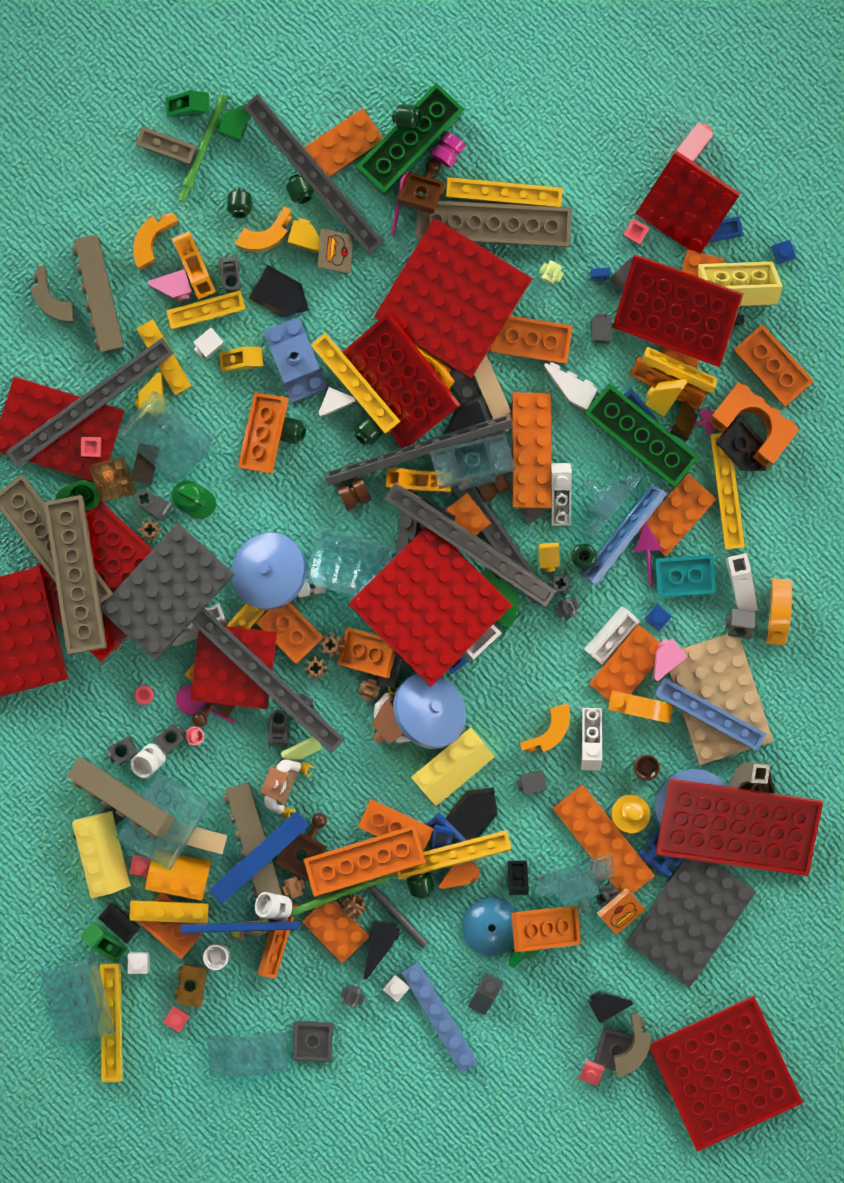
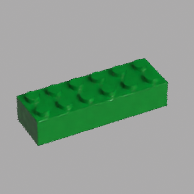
M437 83L415 104L422 112L421 124L414 130L398 129L395 125L356 166L357 171L384 197L402 179L404 173L409 172L464 114V108Z
M610 383L584 413V415L673 488L699 459V456Z

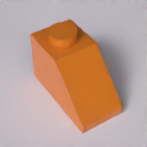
M471 861L454 865L444 876L438 887L444 889L469 885L471 881L475 883L481 874L478 872L480 867Z

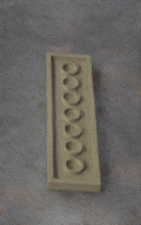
M439 201L434 214L417 210L416 239L421 240L432 220L436 218L475 243L570 247L572 208Z
M22 474L0 491V510L56 583L44 501ZM95 570L101 606L114 594Z
M82 495L44 502L67 654L73 655L105 649L107 644L84 498Z

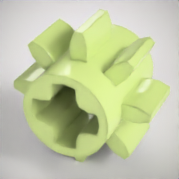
M549 261L548 265L544 263L539 271L542 274L541 279L551 285H554L555 281L559 283L564 274L561 272L562 266L553 261Z

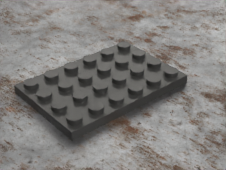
M177 522L113 593L114 595L106 600L101 606V612L154 661H157L235 574Z
M684 859L626 943L688 987H691L756 894V891L716 863Z

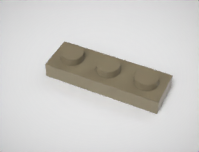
M143 126L136 141V146L188 165H191L197 149L195 145Z

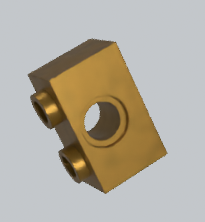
M184 964L183 968H179L177 979L181 980L180 988L176 987L175 999H178V1005L201 1008L207 974L206 966ZM186 981H194L196 988L188 990L185 985Z

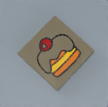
M321 229L318 268L350 274L353 235Z

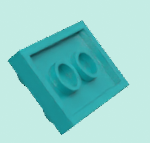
M713 555L655 559L658 597L716 593Z

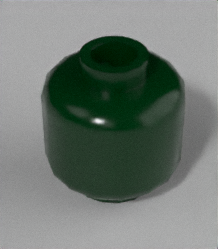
M400 104L397 106L396 111L392 113V121L396 123L398 129L414 130L421 124L422 112L414 104Z
M295 174L291 176L286 184V191L293 202L305 204L312 199L314 189L302 175Z
M235 188L227 196V211L235 218L246 217L252 210V195L245 191L244 188Z
M366 416L355 427V437L363 445H372L383 434V430L372 417Z
M285 417L280 440L290 444H298L300 441H303L306 435V427L303 422L298 419Z
M579 544L571 552L572 563L580 569L589 568L596 561V551L589 544Z
M429 872L407 878L409 891L416 898H427L434 890V883Z

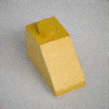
M299 218V221L294 220L288 238V245L319 253L320 237L313 225L310 224V221Z
M241 347L219 352L221 372L247 370L264 366L262 347Z
M161 372L156 373L139 391V398H135L136 409H139L141 414L164 413L163 374Z
M678 379L659 382L655 388L651 387L646 394L648 400L645 405L664 417L683 390L687 380Z
M559 542L538 545L539 568L544 569V572H554L557 567H560Z

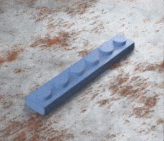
M652 484L599 551L595 563L591 567L586 568L581 575L596 585L659 504L662 503L667 493Z
M666 678L662 679L654 694L758 751L766 736V733Z
M419 962L401 971L460 1072L462 1073L477 1064L478 1061Z

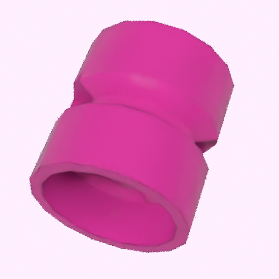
M445 132L440 140L441 145H436L431 152V156L442 165L452 168L457 160L456 155L462 153L466 144L455 135Z

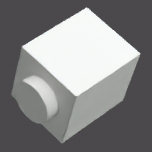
M212 328L208 329L193 342L196 345L194 350L200 357L205 356L207 359L225 345Z
M130 952L128 954V974L149 973L150 952Z

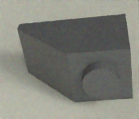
M485 971L468 1007L486 1015L503 985V980Z

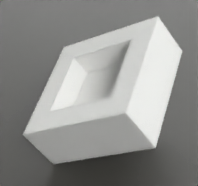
M395 974L383 988V991L398 1002L410 986Z

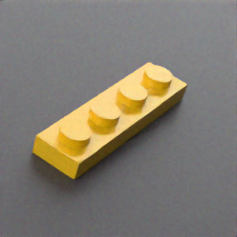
M241 290L170 309L166 312L171 330L240 312L246 310Z
M153 319L136 328L147 348L163 337ZM174 355L158 366L175 396L192 387Z
M647 346L642 360L647 366L657 368L666 375L686 379L687 384L690 383L702 391L713 393L716 388V377Z
M130 901L131 921L208 923L209 903Z

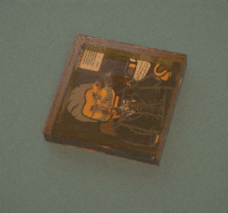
M124 457L90 465L101 503L136 494Z

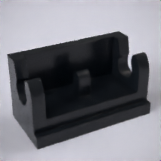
M113 902L98 917L126 944L141 929L135 921H131L130 917Z

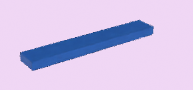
M296 811L209 890L223 904L310 825Z
M299 920L182 924L180 928L181 933L298 930Z

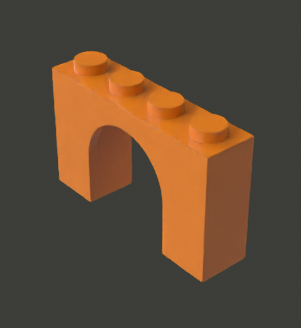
M738 382L707 422L723 433L734 418L741 413H753L759 416L766 425L767 437L753 458L769 469L800 429L796 427L793 421L784 418L779 410L770 407L762 397L756 396L751 392L747 385Z

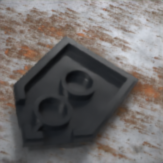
M269 265L265 268L249 298L281 317L309 310L302 284Z
M483 396L460 404L455 409L444 434L491 420ZM477 438L469 444L463 445L461 443L455 445L454 448L476 457L484 439Z
M741 416L737 417L716 440V444L741 471H766V467L753 458L764 442Z
M494 787L467 790L445 818L466 840L479 838L497 816Z

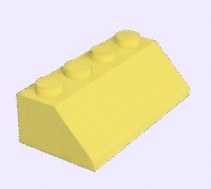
M773 262L698 265V277L744 293L740 306L779 303L782 284Z
M470 727L457 740L448 745L412 775L411 778L432 803L437 806L495 756Z
M109 811L74 820L72 825L90 897L95 898L108 895L131 886L113 812Z

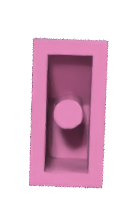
M185 269L148 281L152 289L174 300L184 301L190 298L189 295L193 294Z
M666 638L657 645L659 649L655 655L653 676L655 681L660 680L687 657L673 639L668 641Z

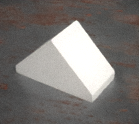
M329 387L319 410V415L322 418L355 404L356 400L350 395Z

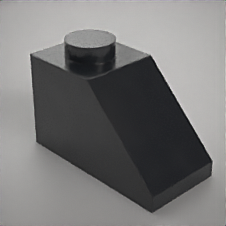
M597 991L589 996L590 999L587 1000L599 1023L633 1005L630 998L605 991L602 993Z

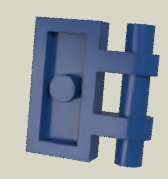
M657 828L646 842L651 847V850L647 852L642 848L638 855L643 858L642 861L646 864L649 863L657 869V873L669 878L673 872L668 869V866L672 864L677 868L684 858L661 855L665 859L662 863L654 858L660 831Z

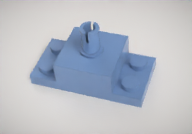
M299 317L263 331L292 403L328 389Z

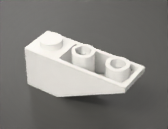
M552 362L550 364L545 363V371L568 403L587 411L597 391V388L594 387L595 384L588 380L583 382L577 379L578 376L570 371H567V373L561 371V367Z
M551 463L552 526L571 525L572 471L570 463Z
M747 553L725 558L737 610L757 611L756 596Z
M583 708L581 770L601 771L602 708Z

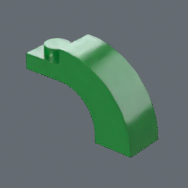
M485 568L481 574L512 604L497 620L499 624L508 630L515 620L518 609L515 588L503 578L498 580L499 575Z

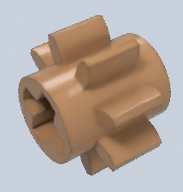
M152 518L149 519V523L142 521L144 526L138 529V531L144 533L141 538L149 537V542H152L154 537L160 539L158 533L163 531V529L158 528L160 522L157 521L154 524ZM150 525L156 529L155 532H152V535L146 532Z
M332 633L331 638L325 635L324 638L326 640L324 643H320L324 647L322 653L329 652V657H334L335 653L342 655L340 650L346 647L342 645L344 638H336V633ZM334 643L336 646L330 647V644Z
M314 656L313 662L307 660L309 667L304 668V670H309L308 678L314 675L315 679L318 680V675L326 676L323 670L328 669V667L322 665L324 659L318 662L317 657ZM314 663H317L318 666H321V670L318 671V674H315L314 671H311V667L314 666Z
M368 678V681L362 680L358 694L363 695L362 700L371 702V699L377 700L381 686L376 685L377 680Z
M297 876L283 881L285 886L280 887L283 896L288 895L290 899L303 895L302 889L306 888L303 879L298 880Z
M350 894L341 902L343 905L342 912L349 918L354 916L357 919L366 911L364 908L365 902L359 895L352 896Z

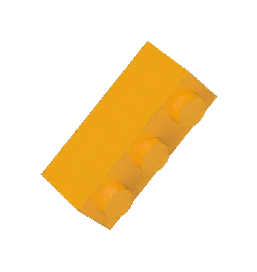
M154 850L145 889L203 900L212 861Z

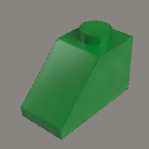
M190 90L166 97L167 117L197 116L210 112L209 93Z
M244 105L226 112L223 118H219L216 126L219 135L241 143L251 118L250 114L244 109Z
M94 921L81 935L92 949L115 963L128 949L125 944Z

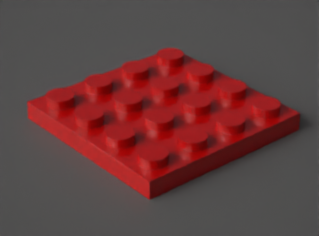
M675 151L635 214L687 249L701 254L741 193L678 151Z
M225 626L273 671L277 632ZM199 630L190 700L268 710L270 696Z

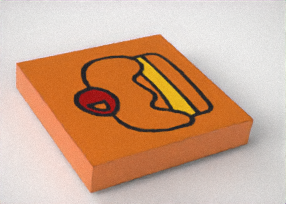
M625 888L597 914L617 935L643 913L645 909L633 894Z

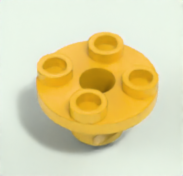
M636 795L622 796L612 807L611 815L614 826L628 834L642 831L650 820L648 804Z

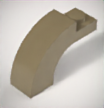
M44 265L37 266V272H34V279L38 285L31 286V291L37 305L48 316L57 321L75 323L73 303L61 302L51 296L48 286L47 268Z
M742 764L735 771L729 787L754 790L759 783L767 784L770 764Z
M638 1012L630 1013L633 1028L631 1046L624 1053L613 1055L617 1077L625 1076L636 1070L645 1060L650 1048L649 1030L642 1031L645 1028L644 1018L640 1017Z

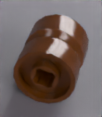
M497 468L487 473L486 478L482 476L473 481L485 503L495 498L496 493L502 494L509 490L506 481Z
M362 477L353 481L351 486L346 484L337 488L347 511L356 508L357 503L365 504L372 500Z
M643 754L634 760L633 771L637 777L643 780H651L658 775L660 764L655 757Z

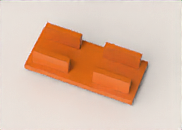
M370 799L358 825V828L377 837L415 825L423 851L434 828Z

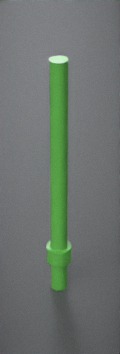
M220 94L188 176L183 180V188L178 198L181 202L185 203L190 189L194 187V179L228 98L225 94Z
M397 872L341 889L294 907L290 917L376 884L382 885L386 883L385 881L397 877Z

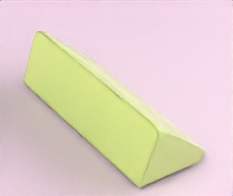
M311 737L282 751L281 755L284 760L296 762L321 750L322 746L319 741Z

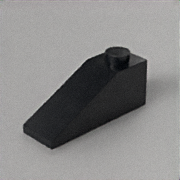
M374 919L363 979H368L392 947L394 940H398L400 929L396 928L397 923Z

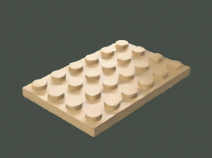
M726 634L682 648L687 657L669 671L672 682L766 733L761 745L773 742L740 637L728 636ZM681 710L699 765L752 749Z

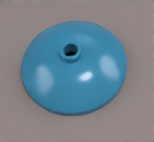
M484 898L475 902L465 913L462 924L463 935L468 945L477 953L485 956H498L509 951L514 946L512 912H516V910L508 902L499 898ZM491 924L496 927L492 932L488 930V926Z

